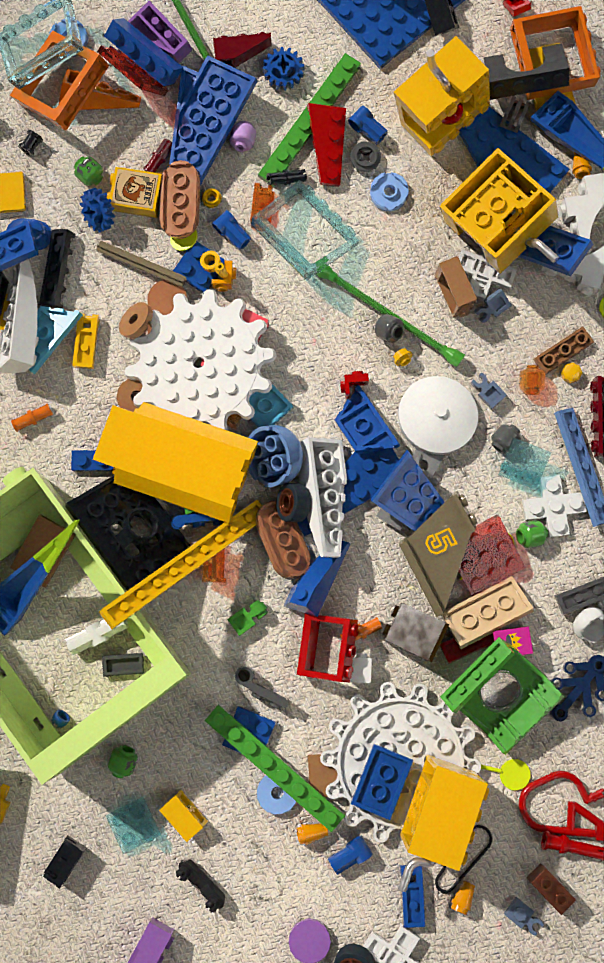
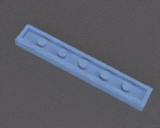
M569 408L557 411L554 414L593 527L604 524V496L574 409Z

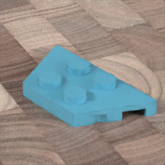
M39 307L37 310V337L39 341L35 348L37 359L35 365L29 369L33 374H36L83 316L78 310L72 312L65 311L62 308Z

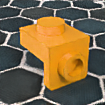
M224 260V267L228 273L226 278H223V280L212 279V288L216 289V291L226 292L228 289L232 290L233 279L236 280L237 268L233 267V261Z

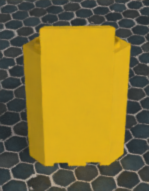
M145 402L142 403L139 409L136 408L134 412L112 405L92 460L113 467L112 474H114L115 484L229 523L235 512L238 496L245 484L248 468L255 457L258 441Z

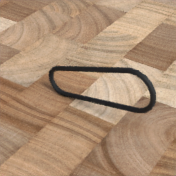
M475 825L473 828V830L476 828H482L486 830V832L488 833L489 843L485 847V849L479 854V856L473 861V863L466 869V871L448 890H443L438 885V880L440 876L447 868L446 866H443V868L441 869V871L435 879V885L438 891L442 893L451 892L459 884V882L466 876V874L472 869V867L479 861V859L485 854V852L490 848L492 844V834L487 827L483 825Z

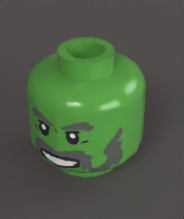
M83 156L75 163L74 175L84 185L91 186L94 184L96 186L102 181L103 167L90 156Z
M537 520L523 522L516 530L517 541L525 548L542 546L548 537L547 528Z
M121 745L113 749L108 762V768L114 777L124 778L133 774L138 761L135 750L127 745Z

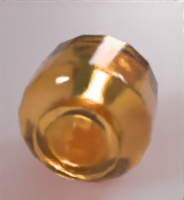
M528 365L527 369L520 371L519 389L524 391L526 395H539L545 389V371L539 369L538 365Z

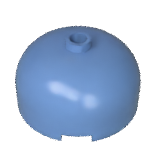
M269 425L259 427L249 435L248 438L258 441L255 457L248 468L254 480H258L265 487H275L289 483L297 476L303 462V451L300 441L292 431L283 426Z

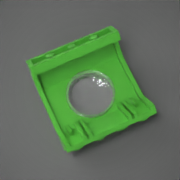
M498 637L440 697L452 712L457 713L460 710L482 729L499 750L506 755L565 696L554 685V682L514 646Z

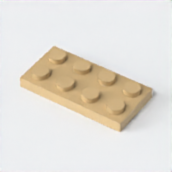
M513 576L445 610L441 617L444 622L450 624L448 629L460 649H463L492 634L494 631L534 612V608Z

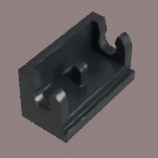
M424 0L435 36L460 28L451 0Z
M67 835L45 869L43 877L60 889L87 847Z

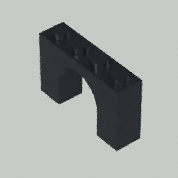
M562 43L542 47L543 64L530 71L510 70L505 65L503 54L484 57V65L489 69L490 100L570 86L569 66Z

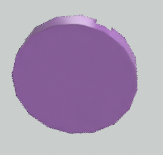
M304 919L296 923L290 931V951L302 963H317L325 958L330 949L331 939L326 926L317 919Z

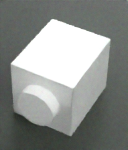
M356 653L353 658L352 667L354 671L352 672L350 682L371 683L372 658L367 657V653Z

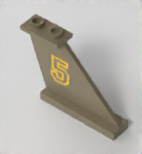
M455 491L412 535L402 539L399 543L436 617L443 615L471 533L476 531V524H478L473 512L469 513L466 507L468 502L464 494L460 495L458 491Z

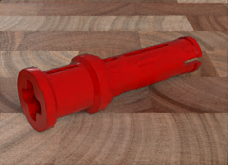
M546 830L542 834V850H556L559 854L569 852L604 861V847L570 840L566 835L558 836L550 834Z

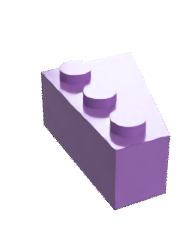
M150 0L128 20L129 23L177 63H180L193 50L187 39Z
M152 917L128 963H162L164 957L161 954L165 948L169 950L174 940V937L171 936L174 929Z

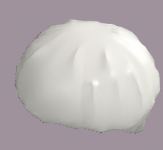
M591 607L579 613L573 623V630L576 636L591 644L604 636V612L598 608Z

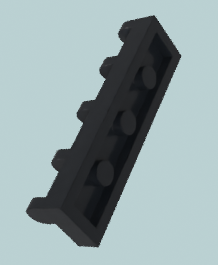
M68 229L52 230L39 301L40 306L63 309L60 300L61 294L66 292V288L63 287L65 274H69V269L66 268L68 255H72L73 250L69 249L71 238H75L76 235Z

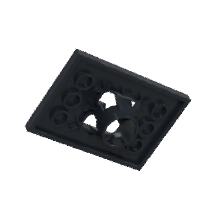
M114 476L70 500L65 505L74 520H79L78 525L127 591L191 546L180 530L173 529L171 518L155 497L115 484ZM134 516L145 521L152 531L150 536H142L141 538V536L132 531L134 528L130 521ZM115 524L122 527V530L117 535L111 530V527ZM156 536L158 542L150 544V540ZM130 543H133L139 550V554L136 556H131L125 549Z

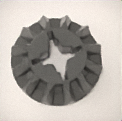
M360 142L352 148L350 161L353 167L357 168L360 172L367 171L369 173L379 165L381 152L371 142ZM361 154H364L365 156L370 154L369 161H361Z

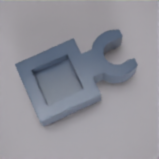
M499 288L484 299L486 304L484 307H477L474 312L477 315L484 312L483 317L479 320L485 323L489 320L491 314L497 317L512 305L503 290Z
M480 373L479 378L482 379V383L479 384L472 380L471 385L481 390L478 396L492 409L507 395L494 381L488 384L486 375Z
M515 897L504 912V915L521 929L526 924L529 932L535 936L537 932L532 929L533 924L538 923L542 927L544 925L538 917H531L534 911L518 897Z

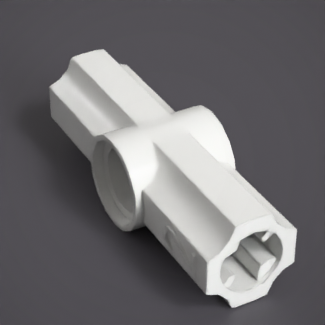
M126 619L112 630L105 620H100L86 627L84 631L66 639L67 648L72 655H75L91 646L95 647L109 640L111 636L129 628L128 621Z

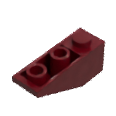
M265 32L251 35L239 34L230 37L223 35L213 38L215 59L234 68L272 46L271 33Z

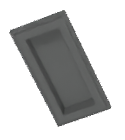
M143 653L102 656L103 677L143 674Z

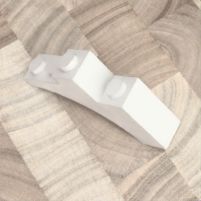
M604 173L584 176L578 185V192L581 196L564 198L561 205H559V216L563 217V223H570V233L590 239L594 219L604 207Z
M604 246L585 256L571 277L544 266L541 267V271H544L549 276L564 277L569 282L577 281L576 289L581 290L586 295H595L601 287L604 276Z

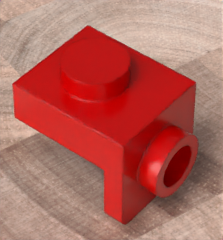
M503 0V5L513 17L531 10L529 0Z
M354 371L352 374L344 375V381H340L341 393H345V398L350 396L349 387L357 386L358 384L360 386L368 385V373Z

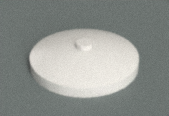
M441 376L426 377L412 384L404 393L398 407V423L404 437L415 448L432 455H445L461 449L471 439L478 424V409L471 393L459 382Z

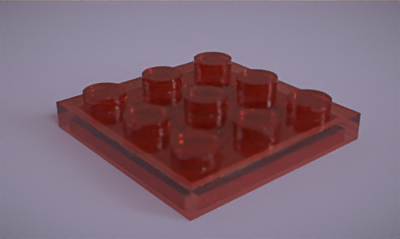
M102 45L99 47L97 52L139 89L165 96L169 91L120 49L117 50L112 46L108 48Z
M496 514L476 526V531L471 533L458 573L471 596L498 584L526 568L499 515Z

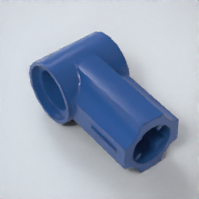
M361 106L348 119L349 125L356 132H362L376 145L380 144L388 133V130L374 119L371 111L365 106Z
M228 210L212 223L215 230L221 236H225L238 250L245 248L251 240V237L238 225L237 220Z
M360 835L348 842L345 848L328 857V860L338 875L354 864H361L368 860L373 853L363 836Z

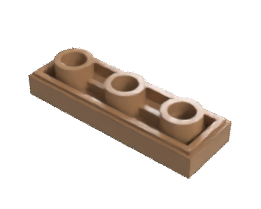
M582 326L533 360L545 376L592 345L594 341ZM562 348H565L567 350V353H564L562 351Z

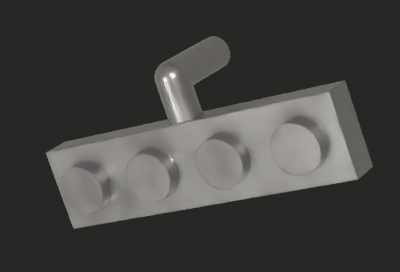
M604 577L554 595L561 614H567L597 602L599 609L604 612Z

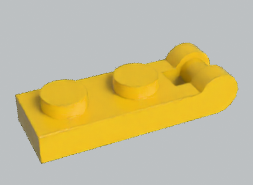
M81 313L83 316L77 322L72 366L74 368L94 369L100 316L96 314L86 316V314ZM85 324H91V328H84Z

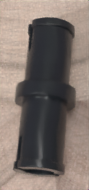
M285 169L282 172L267 173L266 181H270L267 182L268 186L278 184L287 186L291 183L306 182L307 174H303L306 173L305 169L294 171Z

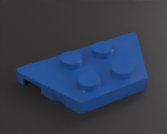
M358 384L350 400L346 401L343 410L335 418L336 424L356 453L400 447L399 442Z

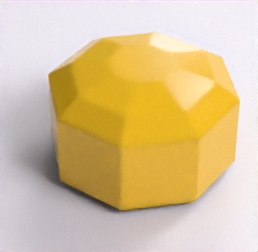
M570 363L564 366L561 375L564 381L574 383L580 379L582 370L579 365Z

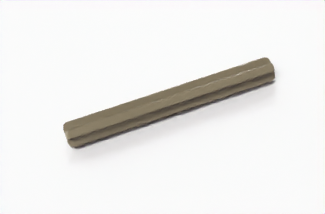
M100 241L97 244L96 250L99 253L179 287H183L186 283L187 278L179 273L106 242Z

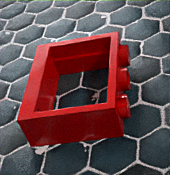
M305 613L296 675L350 683L352 672L354 671L352 667L353 658L356 655L355 640L359 633L358 620L324 615L316 617ZM320 621L343 624L337 674L314 671Z

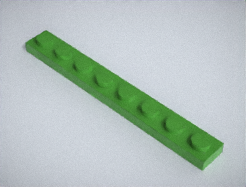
M345 53L309 103L333 106L361 67V63ZM307 107L258 173V177L263 181L270 182L266 181L267 173L282 172L288 169L311 137L312 130L310 128V116Z
M219 704L205 719L207 724L330 832L345 817L343 812Z

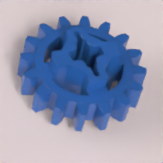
M281 47L279 52L273 49V55L268 53L267 59L263 61L265 81L269 80L270 86L276 84L277 90L280 86H283L284 91H286L287 86L293 89L294 82L299 84L300 78L304 76L302 57H298L297 51L292 54L291 48L284 51V48ZM282 64H284L285 73H283Z
M97 188L84 191V195L80 197L83 201L80 203V206L83 207L81 213L85 216L84 221H88V227L93 226V231L98 230V232L111 229V225L114 224L112 218H115V215L112 213L114 207L110 204L111 199H107V193H102V189Z

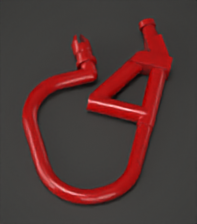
M555 771L529 783L522 790L519 797V811L525 823L533 830L538 832H545L546 830L554 834L589 837L604 841V821L575 801H568L566 827L538 824L531 819L526 809V799L532 790L558 778L572 781L585 804L593 801L595 803L597 800L604 798V793L602 794L604 788L593 793L591 792L588 795L582 781L576 775L567 771ZM576 812L593 823L595 829L575 828Z

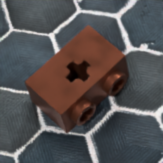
M541 863L526 877L560 915L576 901Z

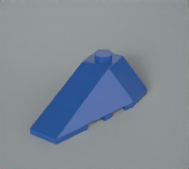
M342 541L341 557L339 558L321 557L319 554L308 567L305 574L291 588L284 607L318 617L350 543Z

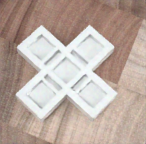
M483 249L480 256L461 250L458 258L465 273L472 276L470 284L476 298L484 301L491 283L508 290L511 288L517 269L508 266L500 274L486 261Z
M560 475L538 478L541 498L522 500L525 521L545 518L548 538L570 535L567 515L586 512L582 493L563 495Z
M402 924L391 942H388L372 931L363 947L371 952L374 960L378 963H419L410 954L420 937L408 928H404Z

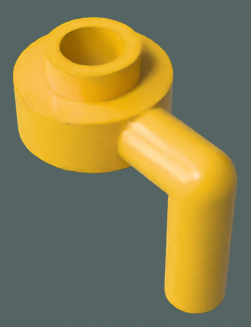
M207 251L202 254L200 263L205 271L216 272L222 278L228 276L216 252ZM209 262H215L213 265L209 266Z

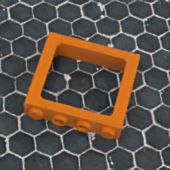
M581 6L513 19L510 33L520 72L533 70L526 35L570 27L573 30L584 77L570 79V86L526 93L527 100L551 96L557 91L566 93L595 87L601 77L600 67L596 65V51L594 48L592 49L591 32L587 30V17L583 13Z
M52 30L10 96L24 108L67 131L110 65L100 54ZM64 48L86 59L87 62L56 108H51L31 95L61 49Z

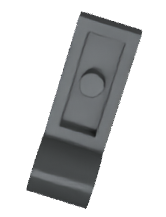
M241 666L236 670L235 680L252 691L251 696L261 701L263 698L271 701L269 705L281 710L282 707L286 709L290 700L253 682L254 671L251 667ZM245 669L250 672V679L248 681H242L239 678L241 670Z

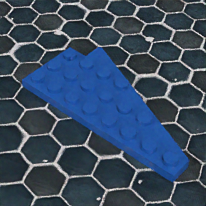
M208 55L198 72L183 66L169 165L180 160L189 162L197 169L200 175L201 186L258 80Z
M490 106L483 114L479 113L470 126L462 127L459 130V135L477 167L499 148L549 193L553 191L570 170L522 131L519 130L518 133L501 127L500 123L503 117Z

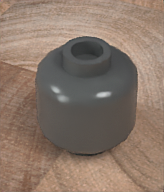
M384 314L375 323V334L382 340L394 343L403 336L404 324L399 318L390 314Z
M506 424L501 425L491 436V445L501 454L512 453L521 442L520 430L513 424L510 426Z

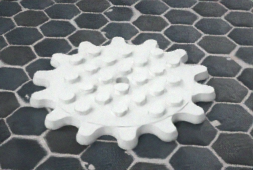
M212 289L206 290L202 300L195 305L190 304L184 294H176L173 297L174 309L170 314L163 315L157 310H152V321H148L152 327L151 332L146 336L130 339L129 344L132 349L140 353V360L136 364L126 367L125 376L130 380H139L142 383V390L133 399L134 405L139 408L145 402L227 431V419L230 415L238 414L245 420L253 418L255 410L250 405V396L255 392L268 393L272 389L271 381L264 378L260 373L261 367L264 364L271 363L276 359L274 349L262 348L258 344V338L267 330L266 322L261 319L251 323L245 322L242 317L246 308L245 301L243 299H235L229 306L221 307L217 302L218 295ZM197 359H204V365L201 368L194 366Z
M385 682L380 687L381 695L379 700L374 703L368 702L360 694L354 695L350 701L355 712L353 719L348 722L333 719L329 724L330 731L339 739L338 747L334 750H326L320 756L323 765L333 767L337 771V779L326 787V795L330 799L344 797L349 801L350 808L345 814L347 825L356 826L364 819L372 821L374 824V839L380 843L388 839L392 830L397 828L402 830L427 754L475 771L476 773H479L481 770V764L477 759L468 758L464 754V746L475 737L474 729L470 726L454 727L451 723V716L454 712L450 710L444 701L438 706H431L427 702L428 690L423 684H416L409 696L400 697L396 692L395 686L391 682ZM373 744L413 759L390 820L351 804Z

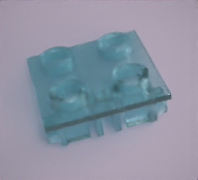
M513 438L506 457L500 465L498 475L536 490L552 452Z
M144 797L105 815L123 854L144 843H149L161 835Z

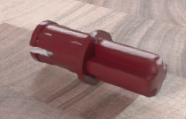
M165 138L157 150L152 152L153 156L143 168L144 171L156 173L160 165L165 163V158L172 148L170 140Z

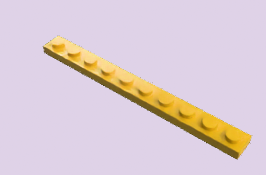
M256 500L234 515L229 523L224 522L102 608L99 613L113 630L256 526V514L262 506L260 502Z

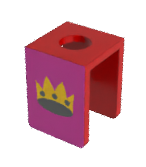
M517 627L493 632L494 641L500 637L514 646L522 655L533 654L529 627Z

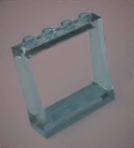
M50 0L45 5L39 4L34 8V12L29 15H21L17 23L4 26L3 31L0 33V52L7 80L19 90L83 50L72 0ZM63 7L67 29L66 38L17 68L9 42Z
M300 180L252 217L251 225L306 281L353 249L359 242L355 237L356 233L350 226L345 227L341 223L342 218L336 212L332 213L328 209L327 202L324 199L319 200L315 196L314 189L310 185L305 186ZM296 194H300L347 241L315 263H309L267 220Z

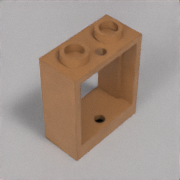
M458 256L439 263L435 278L453 318L456 316L461 318L470 314L477 298Z

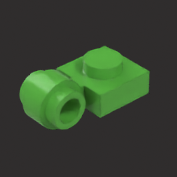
M258 599L249 606L251 609L249 613L244 607L227 619L239 636L256 625L253 617H257L259 620L268 613L264 602H260Z

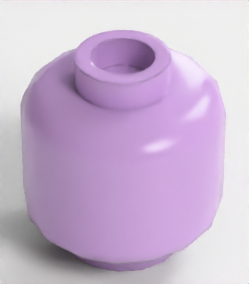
M240 121L234 124L229 138L230 144L239 152L252 149L257 134L256 129L247 121Z

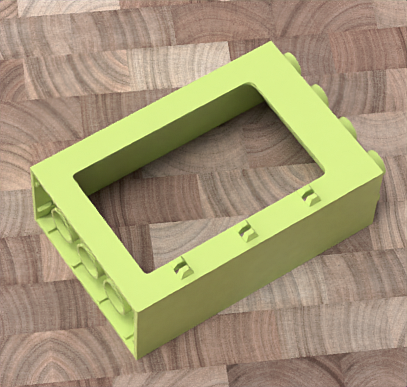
M23 466L18 467L8 473L2 480L6 487L0 491V562L22 547L39 515L47 517L64 528H67L75 521L66 509V503L49 480L34 468L26 471ZM77 525L73 532L76 536L68 550L109 604L127 590L80 526ZM143 608L127 619L129 625L127 630L154 667L63 736L59 734L0 652V667L7 675L4 677L0 672V727L42 785L61 774L191 674ZM38 718L44 728L41 729L34 719Z

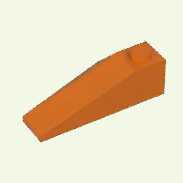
M67 68L62 82L59 103L79 75V71ZM102 81L96 85L80 110L139 108L141 97L122 88L112 89L109 83Z

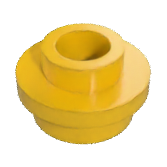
M207 189L202 194V202L208 208H215L221 203V194L216 189ZM210 197H215V200L212 202L208 199Z
M406 348L397 351L393 356L396 366H406L409 364L413 356L412 352Z

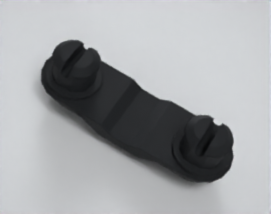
M192 860L180 862L179 869L176 871L177 878L180 876V881L188 879L191 884L196 885L200 889L201 894L208 900L205 906L210 908V912H216L217 909L223 908L225 894Z

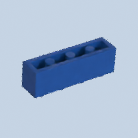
M126 19L112 20L104 37L163 86L175 84L183 67Z

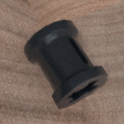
M28 130L27 137L23 143H19L18 147L24 153L33 157L35 154L34 150L39 143L43 142V138L34 131Z

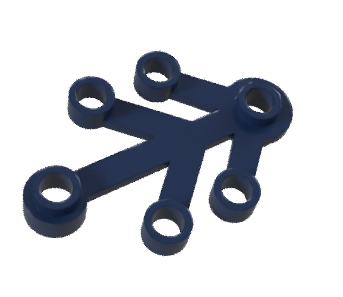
M594 655L590 657L588 662L574 663L567 661L563 664V670L567 674L588 670L583 677L565 679L554 677L551 679L552 682L555 680L560 681V686L557 687L559 690L563 687L575 686L561 705L557 704L550 711V715L554 720L564 721L568 717V709L581 693L584 704L582 708L583 714L587 717H593L596 714V708L592 705L590 682L595 677L597 686L595 697L600 701H604V698L601 699L599 697V692L604 691V656ZM598 661L602 664L600 669H597L595 666ZM568 664L573 666V670L570 672L566 668ZM587 707L592 708L591 714L586 713ZM559 709L563 710V716L561 717L557 716Z

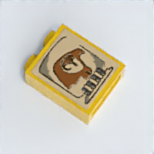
M115 167L114 173H111L110 176L111 192L107 193V199H111L110 204L114 207L113 211L157 218L160 206L162 174Z

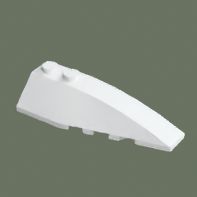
M29 259L13 266L10 283L14 284V286L10 288L6 300L10 302L7 311L3 315L6 325L4 330H0V373L26 372L36 363L35 348L39 341L37 337V299Z
M308 437L300 442L303 451V462L299 471L300 484L305 485L310 494L308 522L320 556L339 558L341 557L343 533L341 531V522L344 520L342 506L346 496L344 494V485L347 484L342 440Z

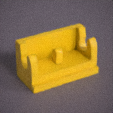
M182 790L176 793L159 809L186 842L208 822Z

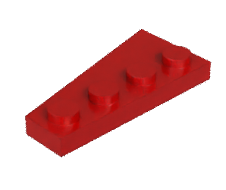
M308 103L307 109L310 116V128L316 153L320 185L339 187L341 183L346 108Z

